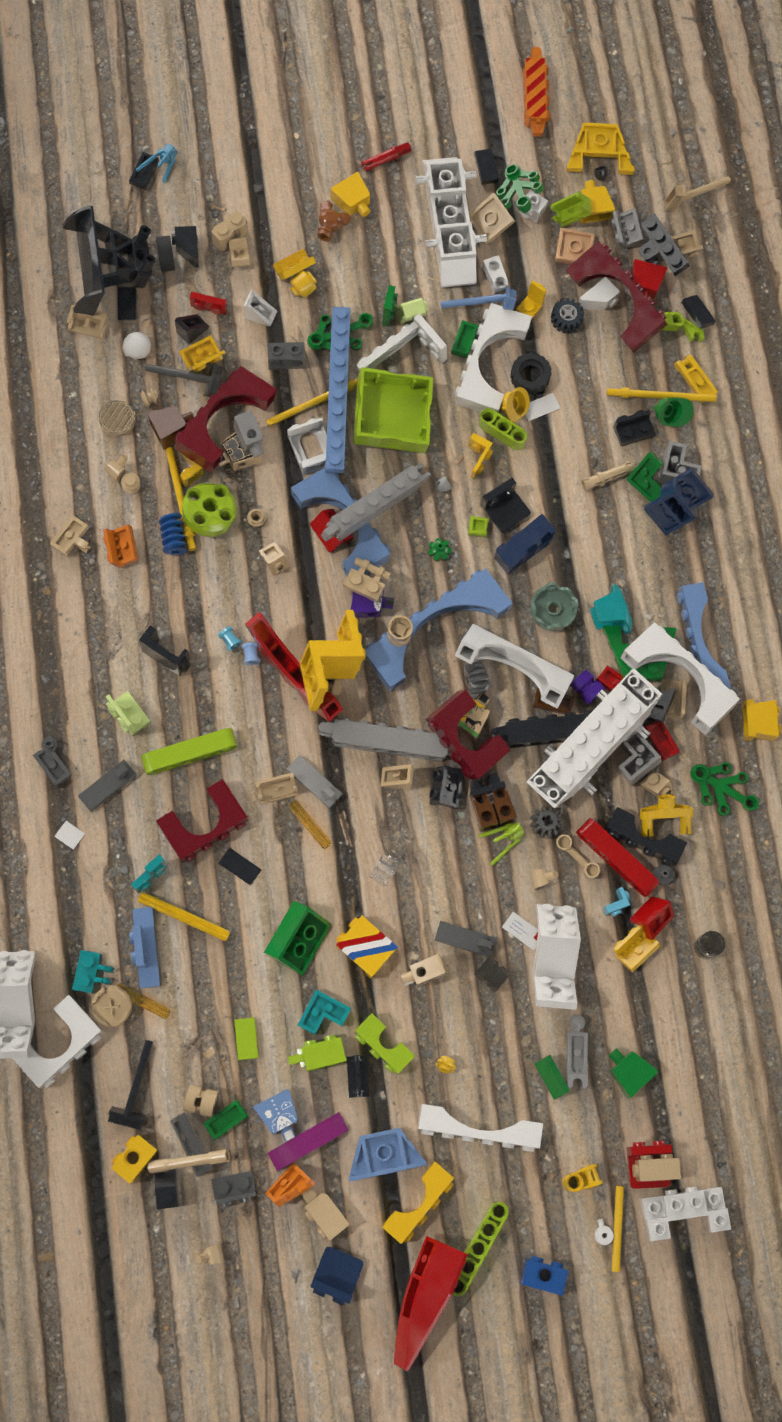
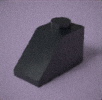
M196 226L175 227V234H172V245H176V252L194 267H199Z
M176 1169L155 1173L157 1210L179 1207Z

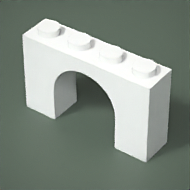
M70 995L54 1008L71 1030L72 1039L68 1050L60 1057L46 1059L40 1056L30 1045L28 1058H12L40 1089L43 1087L48 1088L55 1081L54 1077L59 1072L61 1074L66 1072L71 1067L69 1063L75 1058L77 1060L86 1053L85 1049L90 1044L93 1046L102 1038L100 1035L103 1031Z

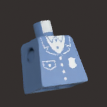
M289 1089L253 1106L272 1134L280 1131L285 1142L296 1137L291 1125L298 1122Z

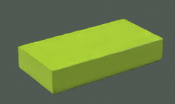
M255 1017L234 1019L238 1061L257 1059L258 1047Z

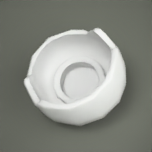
M132 332L124 339L122 349L126 357L129 356L134 360L142 359L150 353L151 341L148 336L141 332Z

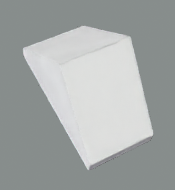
M250 290L244 304L245 318L268 327L271 326L277 310L256 292Z

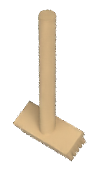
M727 176L688 192L685 190V185H675L664 200L665 211L674 213L682 201L729 184L731 182L730 177Z

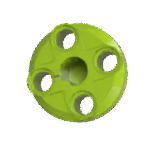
M202 483L188 489L182 504L183 519L186 525L199 535L206 537L219 536L228 531L235 521L237 514L235 498L229 492L228 487L223 484Z

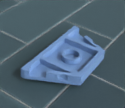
M401 1128L363 1135L359 1137L349 1175V1182L427 1165V1163Z

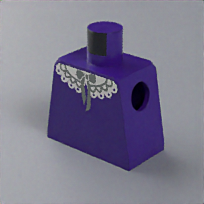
M383 590L376 603L353 592L351 610H354L355 618H378L381 616L382 608L393 609L394 598L383 597Z

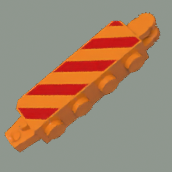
M534 46L531 50L530 57L525 59V66L523 68L524 125L527 128H531L532 136L542 137L546 121L550 120V110H547L550 97L546 93L549 90V80H546L549 65H546V58L542 57V51L537 46Z

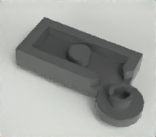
M47 737L42 741L43 749L36 752L33 757L57 787L69 779L72 774L54 752L58 747L57 741L52 737Z

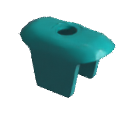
M612 583L610 594L595 600L593 603L594 607L590 609V614L597 630L603 629L604 625L621 626V630L629 634L633 625L632 618L621 588Z

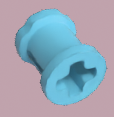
M231 626L218 634V637L226 644L229 652L242 644V640L236 637Z

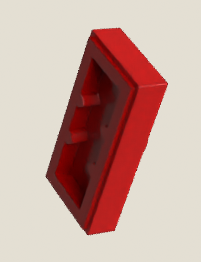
M654 722L645 727L650 732L648 737L657 753L661 756L662 762L680 753L664 723Z

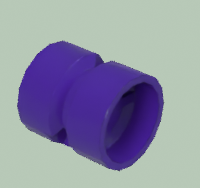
M588 669L583 671L569 685L576 693H581V699L587 705L598 697L597 694L601 690L604 691L606 689L600 681H594L595 676Z

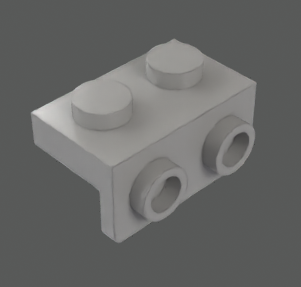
M636 208L620 214L617 211H613L614 218L611 220L614 229L617 228L615 237L618 244L627 249L645 242Z

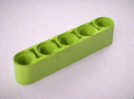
M225 728L141 755L146 775H153L234 750L238 745L232 728Z
M493 1202L487 1209L464 1253L468 1254L466 1261L472 1263L473 1269L469 1273L461 1271L458 1280L462 1282V1289L458 1292L454 1291L452 1295L462 1296L467 1291L508 1217L509 1209L506 1204ZM497 1205L503 1208L504 1212L501 1217H496L493 1213ZM486 1224L493 1226V1233L489 1236L483 1233V1227ZM477 1242L483 1245V1251L480 1254L473 1252V1245Z

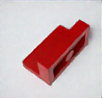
M334 509L322 510L310 523L311 528L329 553H332L340 544L348 543L354 538L352 534L341 541L335 536L327 541L322 538L321 534L327 528V523H329L331 517L337 514Z
M652 896L630 918V922L643 926L646 938L653 940L675 917L671 902Z

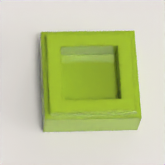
M470 516L468 536L486 538L489 518Z

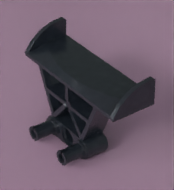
M93 206L81 208L66 218L63 223V229L76 231L85 295L73 307L74 313L94 316L104 296V288L129 282L137 288H144L152 275V266L156 261L155 257L149 254L147 239L151 234V229L148 226L142 225L138 234L131 239L95 221ZM98 240L105 243V248H99ZM127 254L128 261L122 256ZM101 263L108 264V274L102 275Z

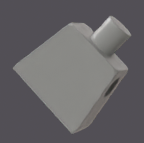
M250 410L235 416L233 427L244 451L250 450L254 458L263 455L264 452L261 448L263 436L253 411Z

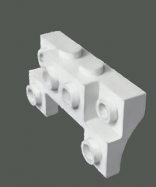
M697 1186L685 1188V1192L678 1193L677 1189L665 1191V1195L640 1198L649 1241L671 1239L668 1221L706 1216L709 1232L711 1233L731 1230L728 1208L725 1207L722 1187L698 1190Z

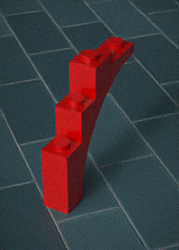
M258 612L245 623V626L258 644V649L265 660L279 671L284 681L294 688L304 703L309 706L300 662L281 641L264 615ZM327 691L325 692L323 703L320 704L318 711L315 712L330 722L343 711V708L337 698Z

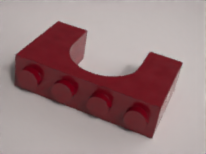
M464 689L457 691L425 720L428 722L429 729L439 737L440 744L451 753L452 760L462 768L463 775L470 780H475L484 775L511 750L500 735L490 737L475 751H471L461 744L457 735L459 721L477 705L468 691Z
M223 779L206 789L207 794L219 811L218 824L211 832L204 835H195L188 832L182 826L173 810L156 820L160 830L182 863L185 861L187 863L191 862L197 857V853L202 850L203 852L210 850L214 846L213 843L218 840L223 841L230 836V832L235 829L239 831L247 825L248 816Z

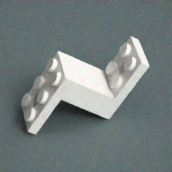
M537 904L538 938L532 970L535 1004L540 1007L576 1010L577 997L574 978L581 942L576 908L567 905Z
M35 951L0 952V1059L28 1058L35 1025L31 986L36 959Z

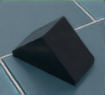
M198 314L177 317L175 319L176 333L188 344L209 327Z

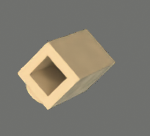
M662 1154L661 1159H653V1155L640 1156L641 1160H635V1165H632L633 1177H636L637 1181L681 1179L679 1158H673V1154Z

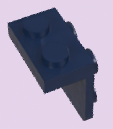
M329 1246L326 1247L310 1285L314 1289L313 1293L322 1297L325 1294L333 1297V1302L343 1306L345 1302L349 1304L364 1263L362 1260Z

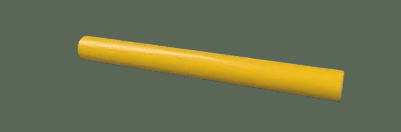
M616 1186L612 1251L613 1272H620L624 1187Z

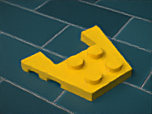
M583 122L567 164L566 172H582L583 156L618 158V174L634 175L635 168L631 164L630 155L624 146L625 142L618 124Z

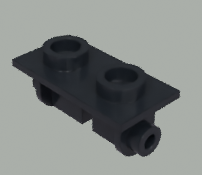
M367 1055L347 1057L349 1098L369 1097Z

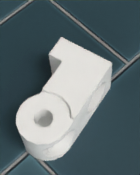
M499 255L485 259L481 268L490 282L493 293L506 290L509 287L508 280Z

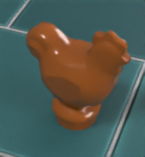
M328 200L320 204L319 223L321 227L317 233L318 238L325 242H329L333 238V232L338 231L342 226L348 225L351 221L348 213H338L332 210L333 204Z

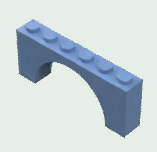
M325 468L291 487V495L301 509L314 504H329L344 510L356 502V499L352 500L347 486L345 484L342 485L339 481L338 473L325 472ZM370 522L357 530V545L351 555L342 561V570L347 576L351 568L359 571L360 567L354 564L357 557L362 560L367 559L370 561V564L377 567L389 561L391 551L386 543L383 544L381 542L379 532L375 528L372 529L369 524Z

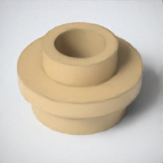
M253 509L248 513L247 521L253 527H260L265 523L266 515L260 509ZM258 516L260 520L255 521L253 518Z

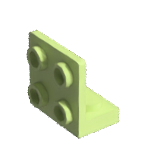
M128 691L116 700H113L109 694L106 696L108 711L114 718L118 717L117 721L125 733L129 732L133 736L151 723Z

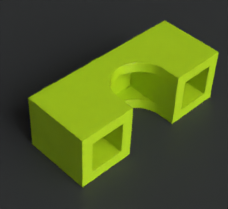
M371 1013L355 1030L357 1034L355 1038L362 1045L366 1043L371 1048L369 1052L377 1060L381 1058L386 1063L384 1067L391 1074L395 1072L398 1075L415 1055L402 1042L393 1049L384 1048L380 1044L379 1037L386 1029V1026Z

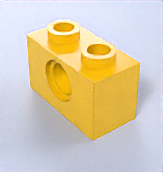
M141 1135L132 1136L125 1144L127 1149L123 1154L119 1152L112 1160L114 1165L111 1169L129 1184L135 1181L148 1162L159 1151ZM131 1152H136L139 1156V1160L135 1164H131L128 1161V1156Z

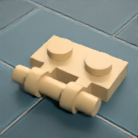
M357 557L354 564L359 566L360 569L357 571L351 568L343 583V587L377 603L386 585L380 582L381 578L389 580L391 573L385 571V568L381 566L377 567L370 564V561L367 559L362 560ZM366 570L376 574L375 577L372 578L365 575Z

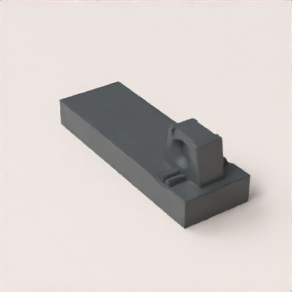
M122 760L79 794L78 797L89 811L92 812L136 777L137 774L125 760Z
M440 921L434 941L491 958L497 938Z
M185 1112L172 1119L170 1122L186 1155L205 1154ZM213 1164L192 1167L198 1177L211 1170Z

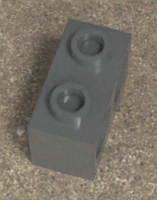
M304 342L267 343L268 370L305 369Z

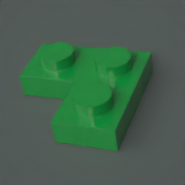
M388 285L382 326L389 327L390 320L394 321L395 307L398 299V294L395 293L396 286Z
M650 451L626 480L652 502L660 497L662 487L653 477L664 463Z

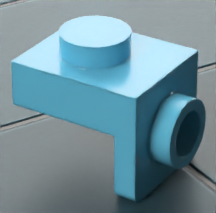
M623 887L616 890L619 901L602 908L605 916L609 914L612 917L623 913L622 909L630 905L629 893L627 890L624 891Z

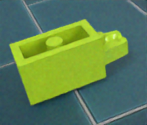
M336 1035L324 1037L325 1041L317 1043L316 1039L304 1042L305 1046L297 1049L298 1054L288 1057L289 1065L300 1063L301 1068L306 1067L307 1072L345 1063L347 1060L341 1037L336 1038Z

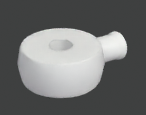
M604 1219L597 1220L599 1227L596 1229L594 1237L598 1244L606 1246L613 1241L614 1234L610 1227L605 1226Z

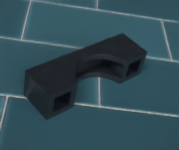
M619 807L614 810L605 828L614 839H621L625 841L627 846L643 850V854L646 856L657 857L666 866H675L679 862L688 843L672 834L661 840H649L643 837L635 826V816Z

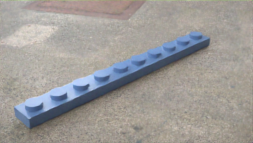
M332 307L325 472L344 473L351 309L349 307Z

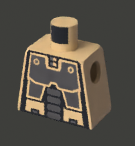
M236 432L221 442L223 456L219 467L229 463L232 469L236 471L262 462V455L254 458L250 450L244 451Z

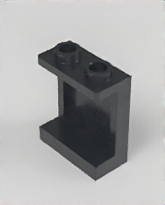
M150 625L139 639L142 652L178 676L182 672H187L191 665L188 650L184 649L178 657L157 644L160 641L157 630Z

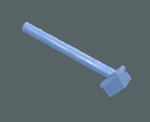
M507 287L504 294L440 301L441 309L503 301V309L513 310L516 303V290Z

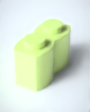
M422 298L396 306V313L400 324L413 321L414 317L419 313L422 317L426 316L428 311L427 303Z

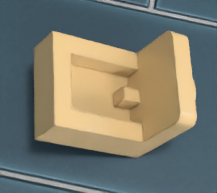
M247 238L229 239L232 267L250 265Z
M654 770L640 783L644 789L654 794L657 799L659 795H672L674 791L671 781Z

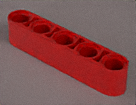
M588 818L576 831V834L643 897L647 898L659 885V880L592 818Z

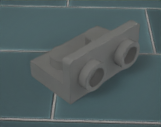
M252 1171L211 1179L215 1204H220V1208L231 1206L234 1200L240 1199L241 1203L253 1201V1196H257Z

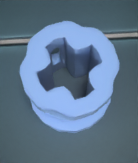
M248 642L242 645L245 653L244 665H256L261 662V659L258 658L257 648L259 646L256 642Z

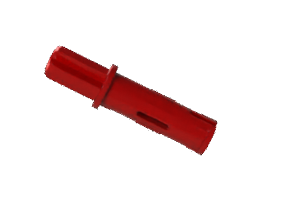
M406 142L396 147L392 146L385 152L361 161L362 167L365 166L363 169L367 172L391 160H398V157L412 151L409 142Z

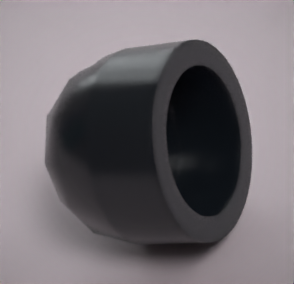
M607 166L594 169L596 179L603 181L607 178Z

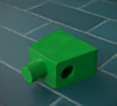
M615 1048L608 1055L616 1064L609 1072L627 1099L632 1098L658 1073L653 1066L633 1051L628 1052L624 1056Z

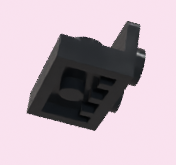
M639 410L633 415H623L617 418L613 429L620 446L655 436L656 433L649 418L650 410Z
M446 765L435 768L432 775V789L429 793L430 805L439 804L453 809L459 808L464 778L462 770Z

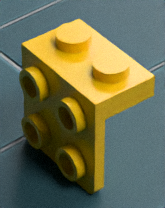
M212 335L178 351L188 372L191 370L198 372L207 367L206 363L210 362V364L222 360V355L226 353L225 350L219 351Z

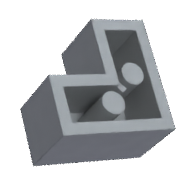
M673 441L668 442L664 451L662 461L664 465L660 470L659 483L664 484L692 467L700 476L701 465L684 462L687 445Z
M638 732L631 734L626 741L621 743L624 750L631 757L618 767L619 773L631 786L661 763V756Z

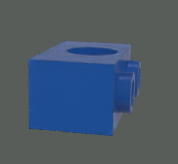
M532 1256L531 1260L525 1258L520 1284L563 1296L568 1270L563 1269L564 1264L554 1261L551 1262V1265L543 1263V1258ZM542 1269L549 1271V1278L545 1281H542L539 1276Z

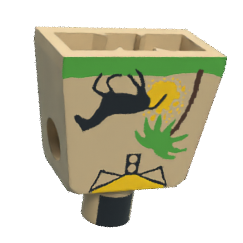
M483 693L476 700L473 699L477 705L461 718L457 730L474 742L477 740L490 714V710L485 707L490 699Z

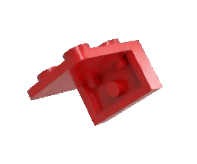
M653 1141V1146H645V1142H633V1147H626L629 1182L632 1189L669 1187L671 1185V1180L637 1181L636 1177H633L632 1165H635V1160H641L640 1156L653 1155V1159H661L662 1154L672 1153V1145H665V1141Z

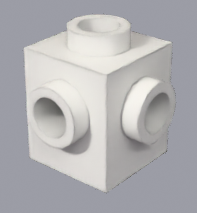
M530 190L525 196H528L532 202L531 209L526 213L519 210V213L523 217L537 223L546 210L548 200Z

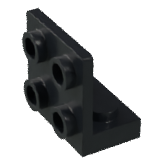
M513 477L482 496L480 503L501 533L531 514V511L515 491L517 483Z

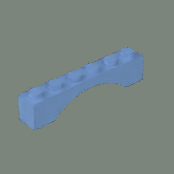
M704 582L684 585L677 593V600L682 606L681 616L682 620L686 622V636L691 642L690 652L698 662L704 664L714 676L720 678L723 684L731 689L726 670L712 658L702 637L701 619L704 607L708 601Z

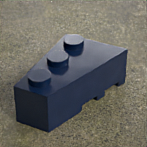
M541 514L519 533L513 535L506 544L502 543L498 546L494 559L508 575L550 545L556 530L545 516Z

